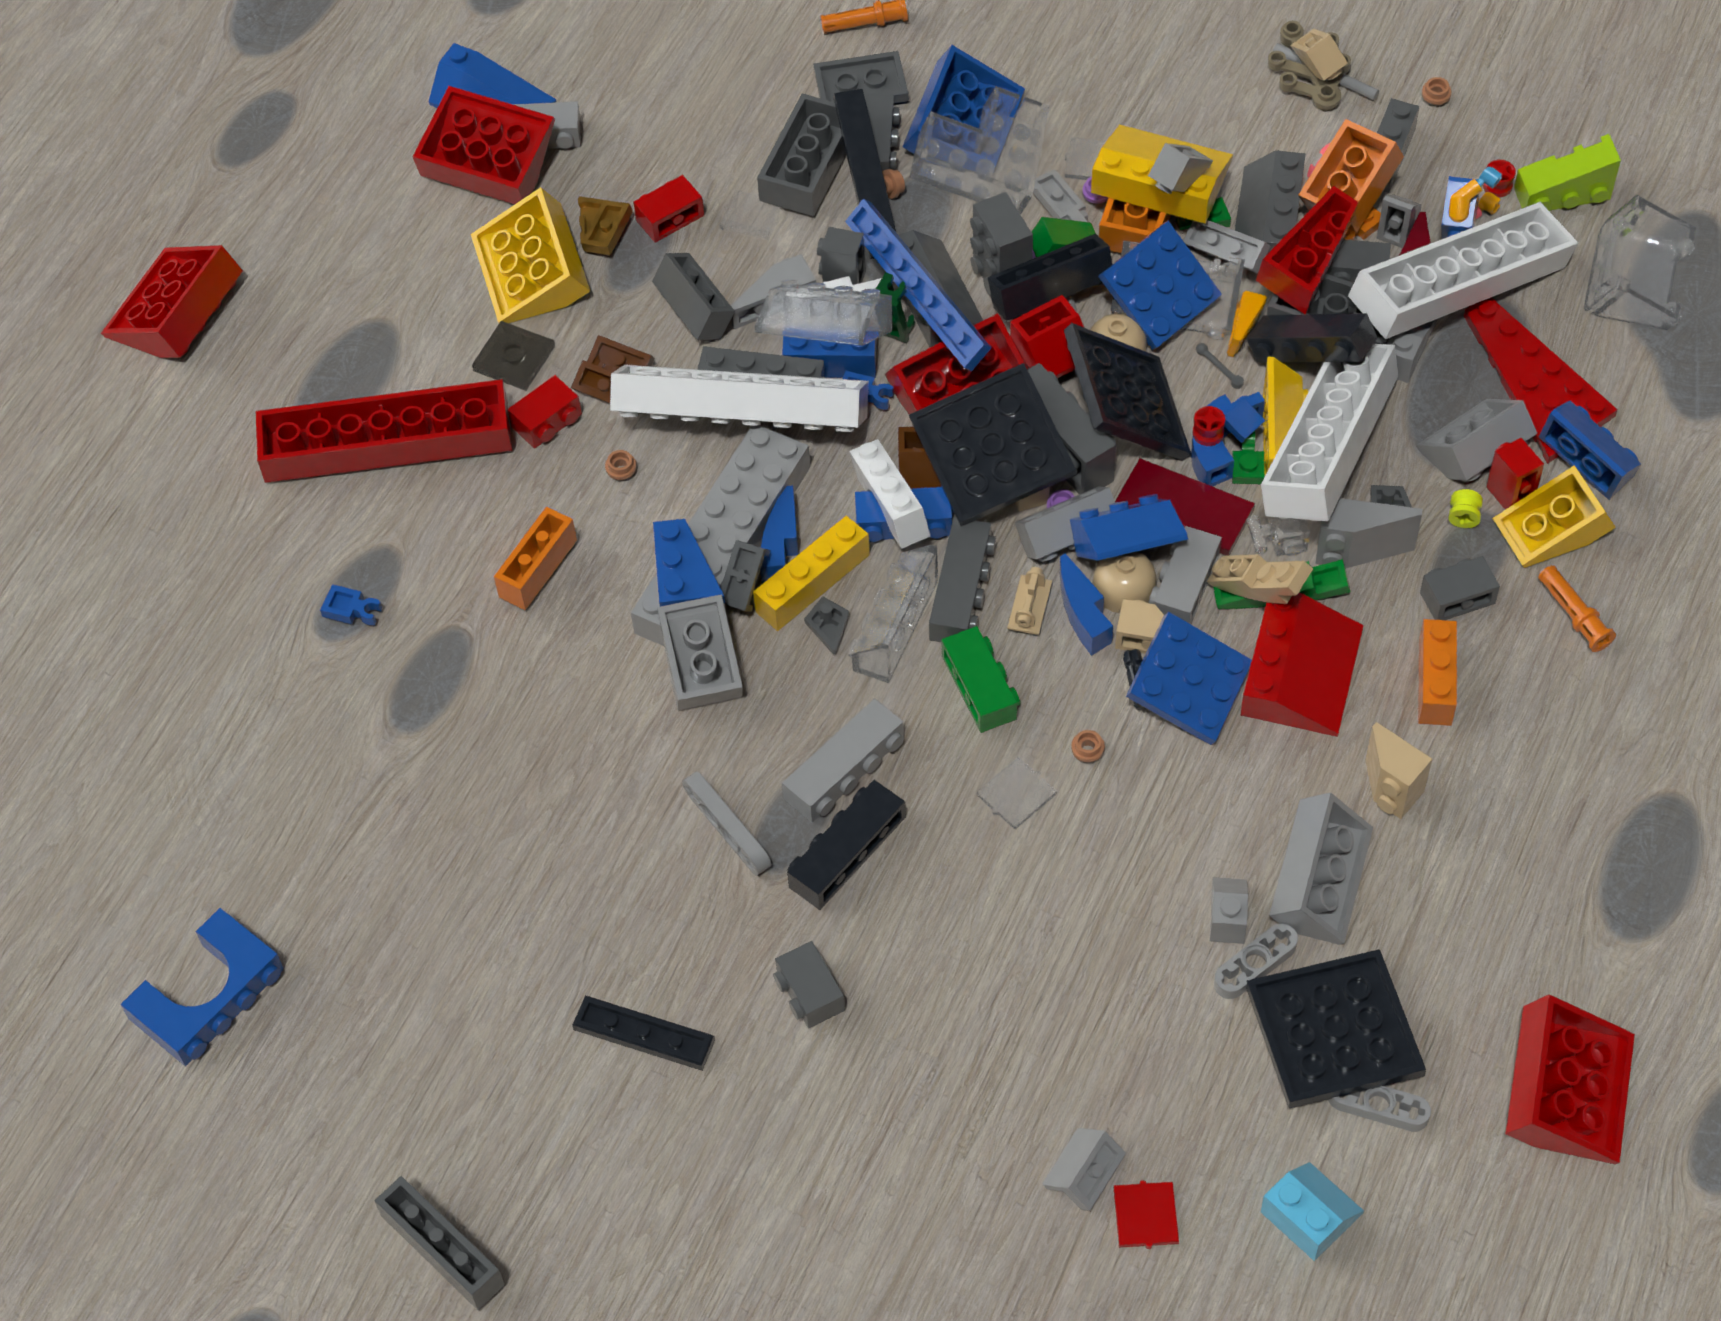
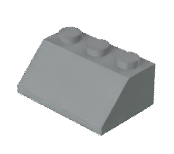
M1485 399L1418 443L1417 447L1448 479L1470 482L1481 475L1480 471L1488 466H1492L1494 452L1501 444L1505 442L1511 443L1521 437L1528 444L1527 440L1536 435L1537 431L1523 400Z

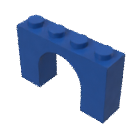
M221 908L195 931L202 946L229 968L227 983L214 999L198 1006L178 1005L145 980L120 1004L132 1023L185 1067L192 1060L199 1058L206 1050L207 1045L217 1035L223 1034L230 1027L232 1020L242 1010L251 1007L256 1000V996L266 986L274 984L284 970L280 958L275 951Z

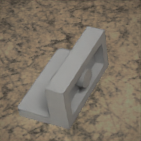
M1078 1128L1045 1178L1043 1185L1048 1190L1064 1192L1081 1210L1090 1211L1126 1152L1106 1131Z

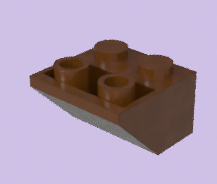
M898 427L899 472L909 488L942 487L914 427Z

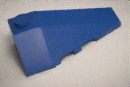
M453 43L439 61L428 101L430 106L438 108L448 86L513 105L555 103L556 99L483 54Z

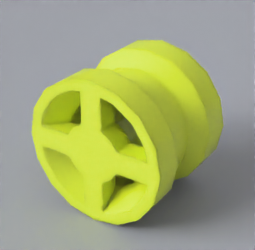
M1469 489L1455 491L1451 495L1450 501L1452 506L1448 517L1450 523L1459 528H1473L1477 526L1481 520L1479 509L1482 508V496L1478 492Z

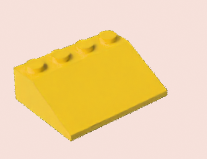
M1119 124L1102 146L1094 163L1091 193L1206 224L1233 159V154ZM1165 143L1190 146L1213 160L1211 166L1185 192L1172 191L1171 194L1164 192L1155 186L1157 181L1148 176Z
M541 187L471 234L498 323L501 325L567 307L590 292L562 205Z

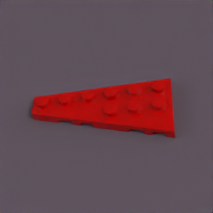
M1492 297L1465 309L1464 318L1478 343L1484 346L1489 355L1488 361L1492 368H1496L1501 376L1500 382L1511 400L1524 401L1537 431V434L1532 438L1535 443H1539L1547 464L1559 457V455L1542 441L1539 435L1549 414L1555 408L1571 401L1576 406L1583 407L1589 413L1590 418L1600 427L1616 417L1618 409Z

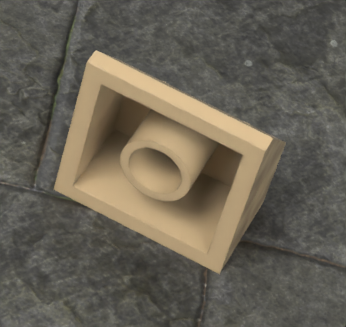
M1376 722L1372 726L1365 759L1373 801L1384 812L1394 814L1402 819L1425 791L1432 758Z

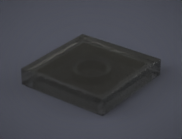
M500 321L473 362L472 368L474 372L496 380L503 379L504 383L527 391L555 348V342L553 339Z

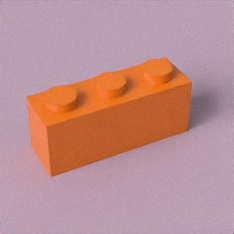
M545 507L494 575L499 598L521 609L526 610L577 541L572 518L549 507Z
M1423 619L1419 637L1418 724L1452 726L1457 706V621Z

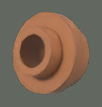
M1433 77L1424 84L1422 97L1431 104H1444L1451 97V87L1444 78Z
M887 169L882 171L888 198H897L905 189L902 174L898 170Z
M616 450L608 456L605 462L606 473L616 480L627 479L636 471V460L629 452Z
M1093 730L1081 731L1073 738L1071 744L1073 755L1083 762L1098 760L1103 755L1105 749L1104 740ZM1084 746H1091V747H1093V749H1092V750H1085V749H1083V747H1084Z

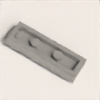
M1193 220L1183 240L1188 247L1255 273L1259 272L1262 259L1267 255L1271 247L1264 241L1207 220L1206 224Z

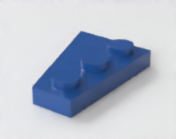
M676 519L653 522L660 607L721 594L723 603H725L724 594L686 520Z

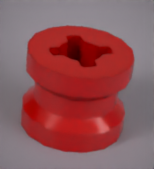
M1497 159L1491 161L1487 167L1495 168L1502 174V178L1493 189L1485 183L1483 189L1485 192L1493 193L1498 198L1505 197L1512 191L1516 169L1513 164L1506 160Z
M1204 406L1196 411L1193 420V438L1204 446L1218 444L1224 436V413L1213 406Z

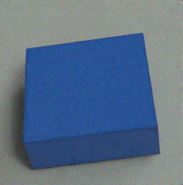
M1244 398L1225 414V427L1241 443L1265 422V419Z

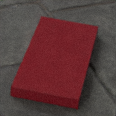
M1139 458L1115 500V503L1128 501V505L1139 503L1140 497L1158 494V499L1170 500L1184 528L1188 526L1222 537L1220 554L1230 556L1255 509V503L1141 458Z

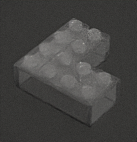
M995 86L983 106L979 129L930 112L919 131L909 178L976 202L1006 192L1021 215L1033 195L1050 106L1025 97L1014 117H1009L1020 95Z

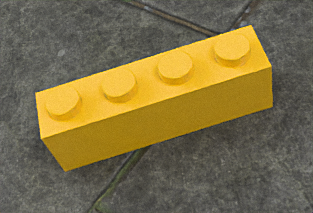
M846 515L753 591L756 613L776 631H779L870 555L869 534Z

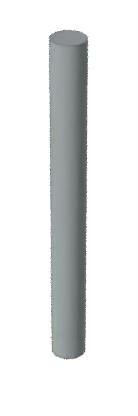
M1279 43L1275 45L1273 51H1281L1285 54L1287 60L1302 64L1298 55L1292 49ZM1346 74L1343 75L1339 84L1373 101L1379 94L1378 89Z

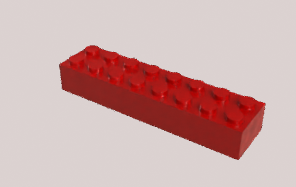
M503 379L255 411L257 462L264 482L512 451L510 422L507 410L508 401Z

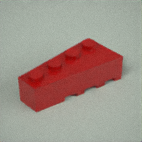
M1333 186L1262 259L1256 281L1305 315L1351 225L1359 202Z

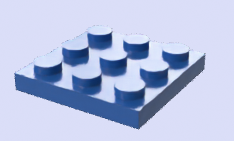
M1169 221L1163 223L1098 276L1126 315L1141 327L1152 350L1159 347L1222 295Z
M1167 612L1162 618L1126 697L1212 745L1218 738L1249 670L1252 659L1174 614Z

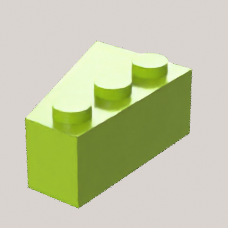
M1610 134L1601 136V142L1583 148L1582 144L1573 147L1574 153L1556 159L1555 155L1519 168L1514 191L1521 208L1523 209L1541 202L1548 211L1611 200L1621 159Z

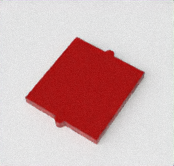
M1141 1180L1139 1184L1113 1185L1119 1248L1145 1246L1147 1249H1151L1152 1246L1179 1244L1173 1182L1146 1183V1181Z

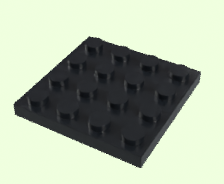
M1071 323L1064 329L1068 343L1067 347L1072 355L1075 372L1079 378L1083 390V398L1087 403L1091 416L1090 420L1094 429L1158 451L1167 456L1180 460L1187 458L1191 451L1160 357L1074 323Z
M1024 363L909 414L911 423L961 527L1077 475V470Z
M1380 949L1246 981V989L1289 1109L1425 1076L1426 1067Z

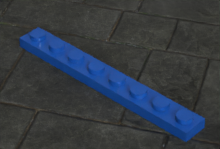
M863 198L845 222L852 231L864 233L865 247L883 269L893 275V281L898 287L902 281L905 282V296L962 366L972 371L988 353L991 346L875 206Z

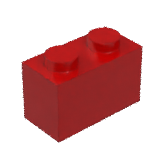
M684 175L666 182L663 186L633 201L637 223L655 243L704 216L702 196Z
M556 375L507 409L511 427L534 449L543 442L551 440L557 432L565 426L573 424L582 415L579 396Z
M1522 437L1511 443L1505 442L1494 452L1486 488L1506 510L1538 489L1544 463Z

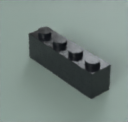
M1095 233L988 277L993 308L1008 321L1016 319L1061 295L1070 297L1081 290L1102 284L1103 282L1098 276L1112 265L1110 246Z
M1367 313L1263 315L1246 339L1257 363L1267 362V357H1275L1280 362H1361L1377 340V335Z
M875 779L866 788H860L845 811L840 810L832 819L831 826L823 834L819 833L813 838L809 849L802 857L797 856L790 863L787 869L789 888L818 910H821L906 818L905 801Z

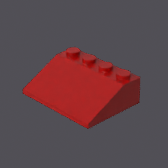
M448 86L412 157L420 176L516 204L530 195L537 184L555 118Z
M222 245L164 248L101 334L105 338L160 358H180L188 351L189 344L195 336L204 329L205 322L211 314L220 307L221 300L227 292L236 285V280L243 270Z
M998 313L973 325L991 346V349L972 371L964 368L942 341L893 366L885 373L890 385L894 387L895 395L908 414L914 413L1022 363L1025 364Z
M1301 593L1292 595L1287 604L1267 602L1243 693L1240 715L1338 737L1364 625Z
M1550 994L1523 1006L1506 1135L1540 1149L1615 1165L1620 1163L1635 1034Z

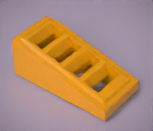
M1247 290L1243 292L1237 305L1227 356L1234 357L1261 315L1267 299L1265 295Z

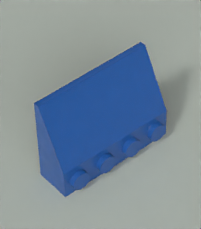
M951 45L936 62L902 147L927 162L990 177L995 169L1025 88L954 45Z

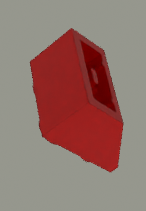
M1061 295L1010 321V336L1029 368L1040 363L1047 371L1053 372L1059 378L1075 370L1072 355L1067 347L1068 343L1064 329L1071 323L1084 327L1076 310Z

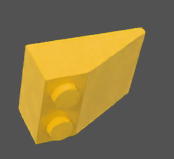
M1575 465L1492 518L1524 568L1585 547L1616 528Z

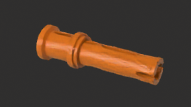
M878 0L870 7L820 15L824 34L876 23L877 26H884L886 22L901 19L903 22L908 21L905 0H893L883 3Z
M1548 566L1540 572L1538 579L1572 619V627L1576 632H1581L1589 642V648L1592 652L1601 651L1609 646L1615 639L1616 633L1613 629L1607 628L1599 618V612L1592 607H1588L1557 570L1556 566Z

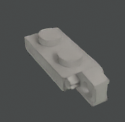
M1052 170L1029 181V189L1053 218L1088 222L1086 206L1056 170Z

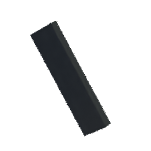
M586 995L572 1024L574 1031L701 1071L705 1067L715 1042L714 1035Z

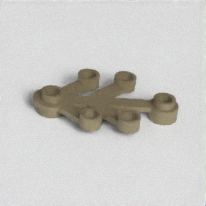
M1297 21L1286 22L1281 27V43L1291 47V44L1303 37V27ZM1328 32L1339 47V36L1336 33ZM1273 51L1269 54L1268 66L1274 71H1285L1280 76L1279 86L1281 90L1285 92L1293 91L1312 97L1318 109L1330 111L1341 101V90L1338 86L1343 75L1350 70L1351 58L1349 55L1342 53L1348 64L1342 67L1343 71L1341 74L1327 82L1317 78L1301 59L1302 64L1287 60L1285 54L1281 51ZM1278 59V60H1281V61H1280V62H1274L1273 60ZM1296 75L1311 79L1313 85L1297 81Z

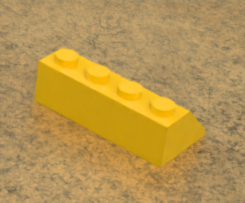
M1267 357L1263 387V398L1265 400L1263 418L1265 419L1263 423L1265 475L1308 394V389H1303L1302 376L1275 357Z

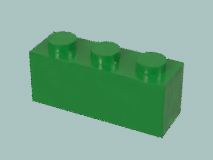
M978 626L941 639L942 658L980 733L1017 720V706L1020 705L1019 696L1014 687L1009 688L1005 681L1007 675L1003 664L1000 661L996 662L992 656L994 651L988 636L983 637Z

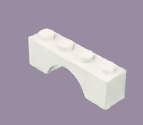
M877 439L849 451L858 481L865 491H871L874 494L889 529L901 549L930 537L921 504L880 441Z

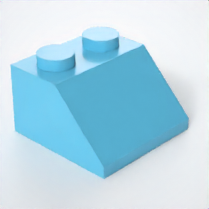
M1310 1162L1289 1171L1264 1195L1261 1213L1313 1261L1328 1249L1364 1212L1361 1207Z

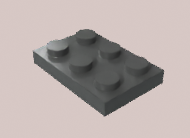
M898 51L813 63L818 93L821 99L834 102V93L863 89L866 95H894V103L908 101V90Z

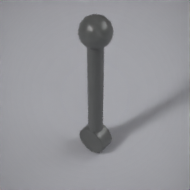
M1199 343L1196 346L1197 353L1205 355L1231 380L1233 388H1242L1244 383L1243 377L1234 375L1208 351V346L1205 343Z

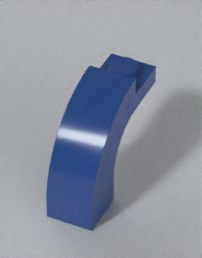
M1257 392L1249 396H1242L1231 403L1226 394H1224L1207 406L1217 407L1225 415L1244 398L1263 417L1265 400ZM1225 426L1223 439L1231 433ZM1192 437L1191 463L1198 481L1215 486L1232 478L1234 459L1223 444V439L1214 446H1204L1196 442Z

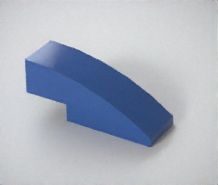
M793 485L786 486L777 499L763 532L761 548L771 551L769 557L764 556L760 569L762 584L786 565V556L798 555Z
M1065 553L1060 556L1059 572L1064 608L1076 635L1092 656L1112 643L1113 625L1103 614L1104 596Z

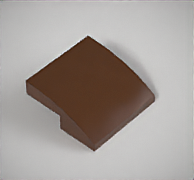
M598 335L588 360H582L571 389L610 404L611 373L624 365L652 366L655 358L650 354Z

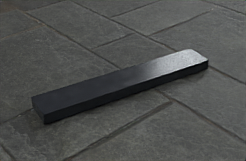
M863 89L834 93L833 99L857 203L859 205L863 198L870 201L896 232ZM869 252L870 259H874V256Z

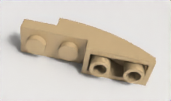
M1259 554L1222 556L1213 565L1212 574L1207 582L1213 587L1245 598L1287 604L1292 595L1299 593L1313 568L1305 561L1266 562Z

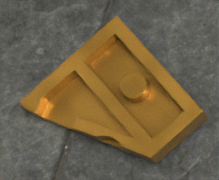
M579 196L578 204L581 215L579 216V225L582 230L580 232V240L583 250L585 252L611 255L633 213L630 203Z

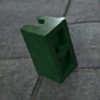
M885 272L870 296L878 329L881 335L907 343L909 340L908 335L915 325V318L911 314L907 322L905 319L901 298L906 292V285L902 281L899 284V288L894 291L892 284L894 277L892 274Z

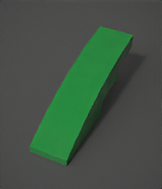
M1343 559L1312 567L1313 570L1299 593L1314 600L1350 593L1349 580ZM1213 587L1218 609L1266 607L1267 602L1245 598Z

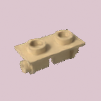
M1032 567L1026 575H1021L1007 629L1039 635L1052 586V580L1045 579L1041 568Z

